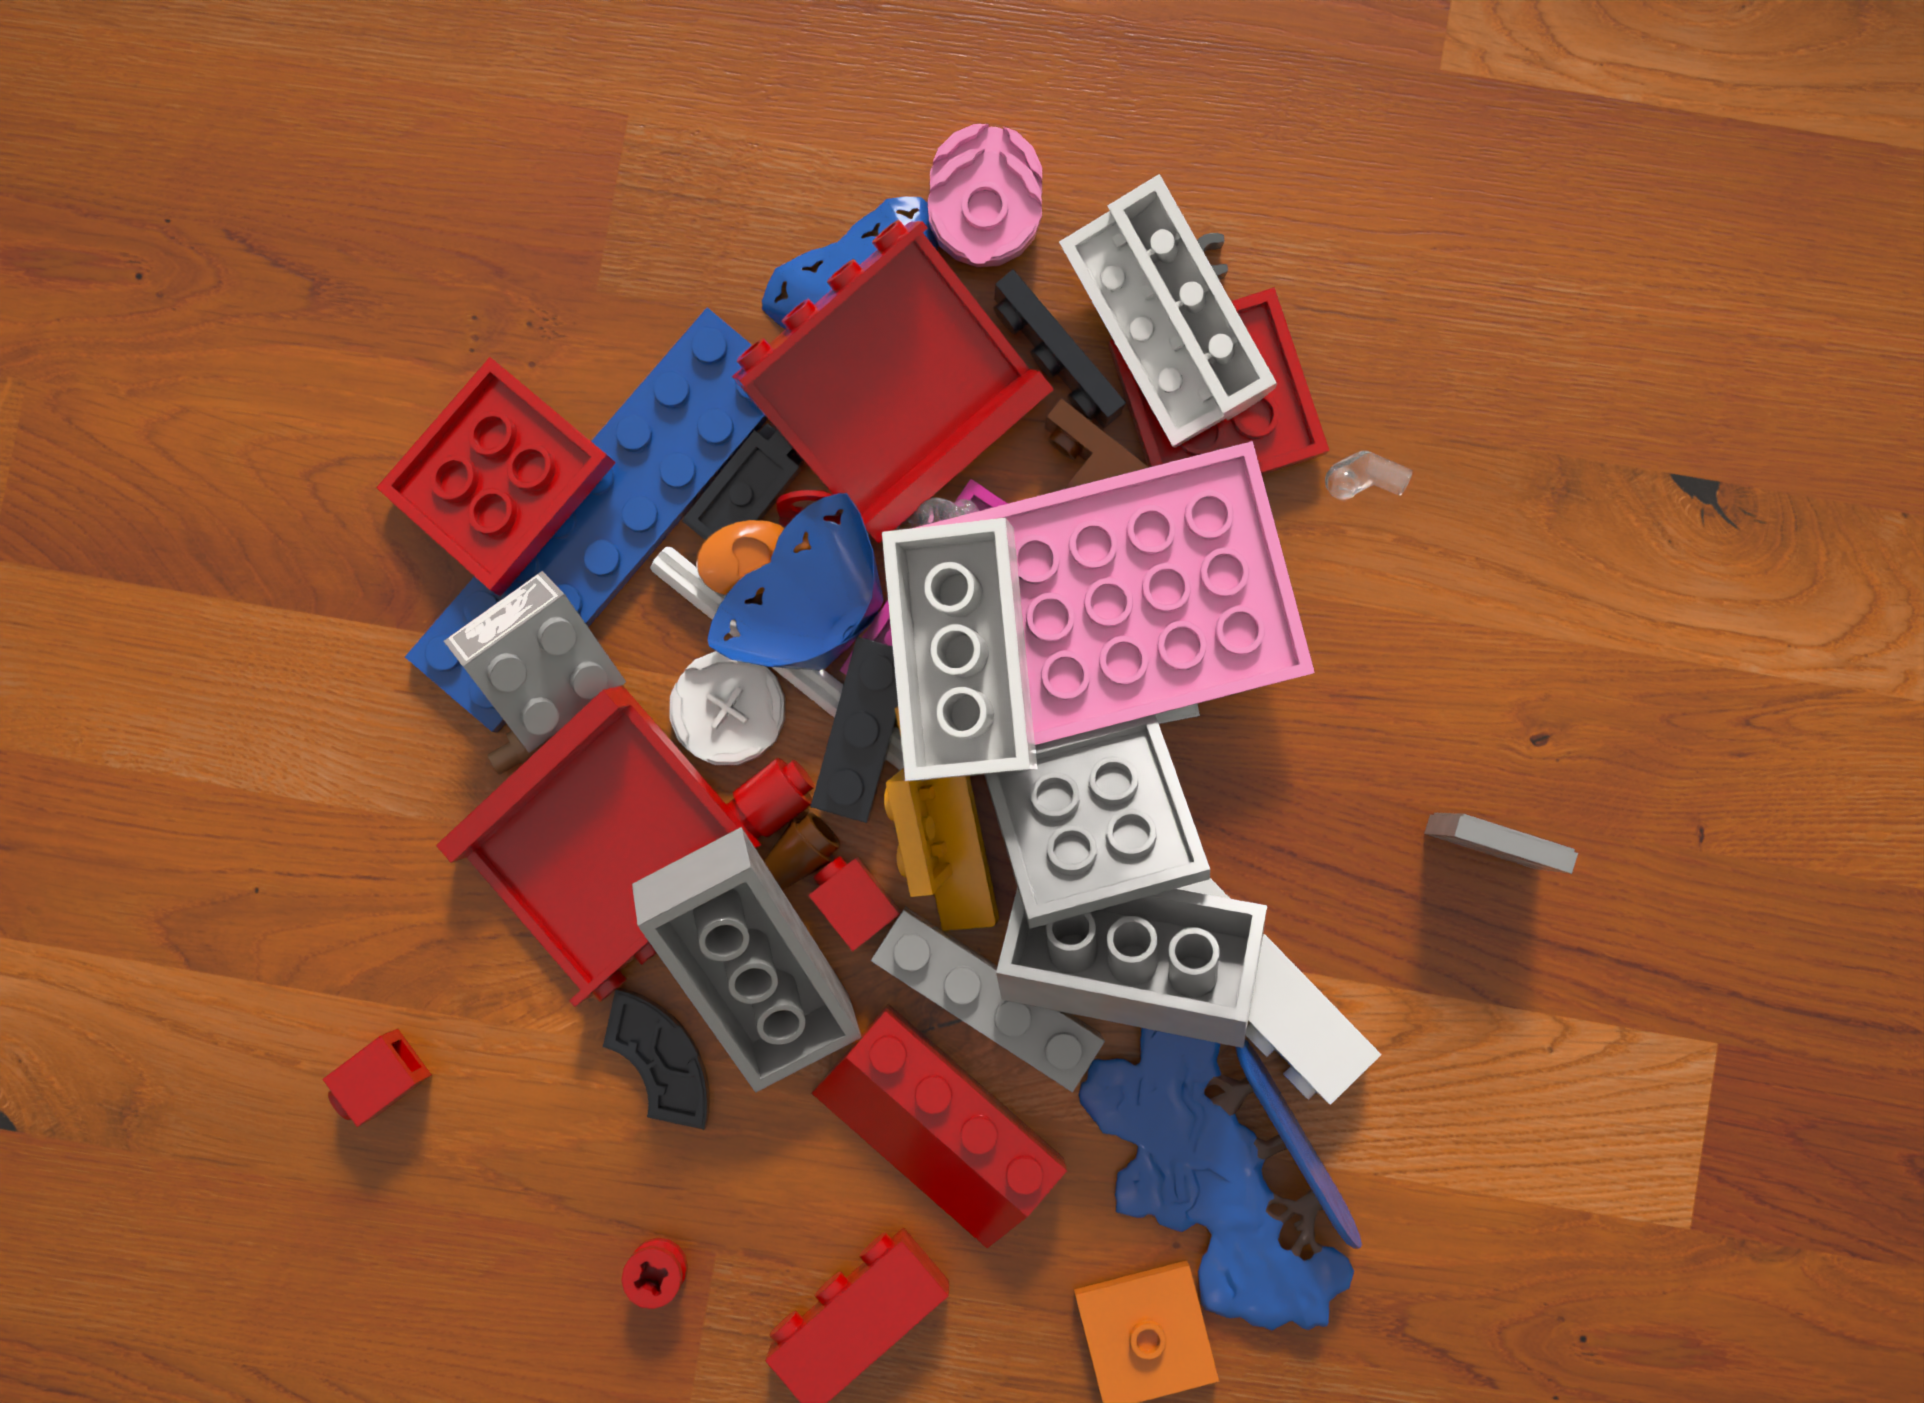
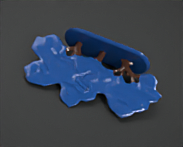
M1141 1028V1060L1139 1064L1133 1065L1125 1059L1093 1060L1088 1069V1078L1085 1082L1081 1083L1078 1094L1081 1105L1099 1126L1102 1133L1117 1135L1121 1139L1138 1146L1136 1158L1128 1163L1125 1169L1117 1173L1115 1190L1117 1200L1116 1212L1136 1218H1142L1148 1214L1153 1215L1159 1225L1179 1232H1184L1196 1223L1205 1226L1212 1234L1208 1251L1202 1257L1198 1269L1200 1299L1204 1310L1226 1318L1241 1317L1252 1326L1264 1327L1271 1331L1290 1321L1306 1330L1316 1326H1328L1329 1302L1336 1295L1350 1288L1354 1270L1349 1259L1334 1247L1322 1246L1315 1242L1314 1224L1318 1211L1324 1210L1344 1242L1354 1249H1359L1362 1246L1360 1234L1335 1183L1267 1068L1250 1043L1245 1039L1243 1048L1235 1046L1238 1060L1246 1076L1241 1081L1221 1074L1217 1063L1220 1043ZM1210 1085H1219L1225 1091L1210 1099L1204 1095L1205 1088ZM1255 1093L1279 1133L1277 1136L1264 1141L1257 1138L1253 1131L1238 1123L1235 1113L1242 1106L1248 1094ZM1286 1149L1289 1150L1311 1188L1306 1195L1297 1201L1274 1194L1267 1186L1261 1169L1265 1159ZM1271 1204H1283L1288 1209L1280 1216H1277L1268 1208ZM1296 1214L1301 1217V1220L1295 1222L1294 1226L1297 1231L1302 1232L1291 1250H1285L1280 1247L1278 1241L1283 1224ZM1310 1243L1314 1255L1311 1259L1303 1261L1299 1257L1302 1248Z

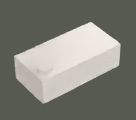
M1006 518L882 532L905 781L1037 769L1014 527Z

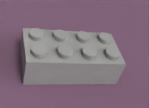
M742 827L632 884L638 927L755 1093L861 1038L848 992Z
M1017 887L996 971L1001 999L1243 1048L1263 941L1267 906L1173 889L1030 929Z

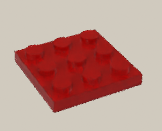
M1275 287L1232 300L1231 302L1276 380V388L1245 411L1230 420H1222L1176 448L1169 441L1114 340L1111 339L1109 341L1108 347L1149 468L1253 441L1261 474L1265 475L1326 455L1330 451Z
M489 357L376 488L489 590L501 597L616 462L494 359Z

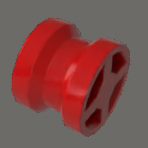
M664 1238L646 1240L638 1246L627 1261L622 1272L621 1282L623 1291L629 1300L637 1306L647 1309L663 1307L672 1301L687 1275L688 1264L685 1253L679 1245ZM650 1278V1279H652V1280H654V1281H658L660 1287H658L656 1283H652V1282H650V1281H648V1280H647V1281H644V1280Z

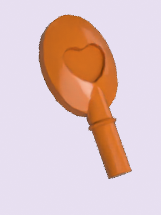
M759 520L735 522L722 527L706 539L697 553L696 568L699 577L711 590L727 595L733 586L747 573L770 563L778 537L785 528L770 521ZM807 532L803 535V542L793 549L794 553L811 549ZM760 587L756 595L763 593L764 588Z

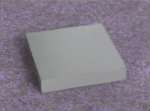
M1434 813V815H1430L1424 833L1538 870L1572 874L1578 853L1574 852L1575 849L1466 814Z

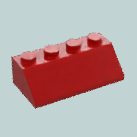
M889 1003L861 1034V1038L854 1042L811 1092L812 1095L986 1248H989L1025 1220L1067 1172L1063 1156Z

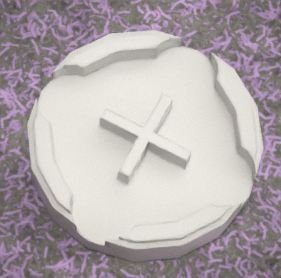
M715 651L695 659L679 677L678 682L675 683L670 695V722L678 741L694 756L714 765H742L761 757L777 741L785 722L786 698L778 678L766 666L730 660Z

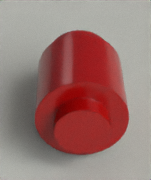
M776 758L734 790V799L726 805L756 839L762 835L769 838L811 806L812 797L809 792L815 788L811 777L797 761L792 760L787 764L782 759Z

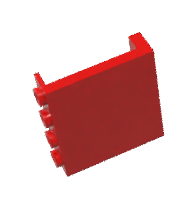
M897 220L885 228L872 241V244L877 249L860 265L855 259H852L838 269L827 280L832 289L817 303L813 304L808 298L791 310L782 320L787 329L770 344L764 338H761L751 345L737 359V363L742 368L732 376L832 495L838 493L848 494L861 514L868 537L878 544L883 540L882 532L895 530L1054 390L1040 371L1029 369L923 232L928 227L923 221H910L904 226L900 220Z
M622 685L602 690L449 832L436 847L450 863L463 858H467L580 989L569 1000L576 1007L592 995L599 1002L603 1001L627 980L621 972L626 965L634 958L643 965L657 953L637 925L633 883L741 827L755 849L759 848L761 844L737 819L733 811Z

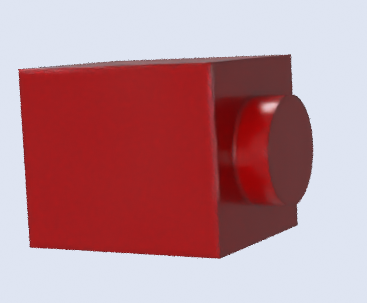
M839 856L813 877L820 887L808 896L852 952L901 912L900 908L859 856L849 864Z
M395 1029L380 1035L322 1080L330 1089L328 1098L335 1111L344 1119L352 1120L359 1127L380 1115L432 1074L400 1030Z

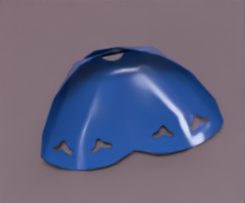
M921 197L886 199L876 210L856 222L838 242L808 251L775 268L762 299V310L780 327L787 329L782 320L791 310L808 298L813 304L817 303L832 289L827 280L838 269L852 259H855L860 265L877 250L872 244V241L877 236L861 237L865 233L873 231L878 223H880L878 228L879 235L885 228L897 220H900L904 226L910 221H923L928 227L923 233L938 251V242L929 226L928 202ZM913 209H919L913 215V219L896 213L898 210L910 212ZM823 261L816 273L802 270V268L813 267L817 262ZM786 281L788 298L775 303V299L782 292V284Z
M847 493L830 495L810 504L785 527L778 537L770 563L743 576L719 605L711 622L707 638L710 648L734 661L767 667L820 671L826 669L847 650L856 638L874 621L878 615L877 611L883 603L876 561L861 514ZM839 509H843L840 525L832 521L823 520L824 516H834ZM807 532L811 549L794 553L793 549L803 542V535ZM760 587L764 588L762 605L754 603L745 604L746 599L756 596V592ZM732 619H735L740 636L724 641V636L731 630L730 622Z

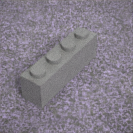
M906 906L871 959L873 963L1071 1092L1074 1091L1105 1042L1100 1032L1071 1013L1002 1000L996 975L997 965Z

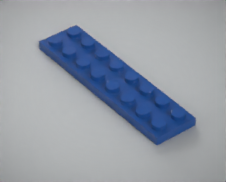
M707 307L591 441L616 462L501 597L489 590L474 576L408 652L405 658L491 732L498 733L506 722L444 643V640L541 571L566 595L587 627H589L693 507L754 430L757 432L767 421L765 415L732 378L742 368L737 363V359L751 344Z

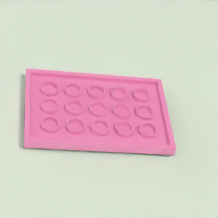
M1253 441L920 526L929 527L1006 518L1014 527L1035 745L1315 673Z

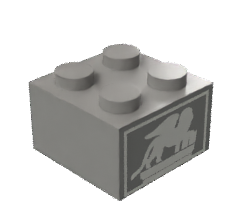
M543 571L444 640V643L529 753L555 735L602 690L622 686L626 683L621 673L566 595Z

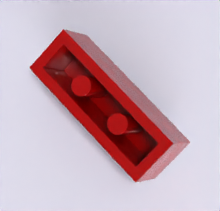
M904 1227L892 1238L886 1232L876 1237L859 1255L863 1261L859 1267L847 1277L841 1271L837 1272L815 1293L814 1297L819 1301L802 1317L796 1310L793 1311L769 1334L773 1342L770 1345L765 1362L800 1403H828L949 1296L948 1278Z

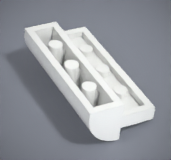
M1158 174L1107 205L1110 210L1109 212L1059 241L1169 441L1176 448L1222 420H1230L1273 391L1277 386V382L1161 175Z

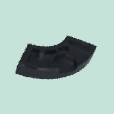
M617 988L614 993L603 1047L624 1056L640 1073L648 1094V1118L704 1130L707 1127L709 1117V1085L704 1063L694 1041L680 1022L661 1005L636 992Z

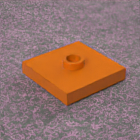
M1187 1260L1074 1289L1103 1403H1139L1220 1382L1190 1265Z

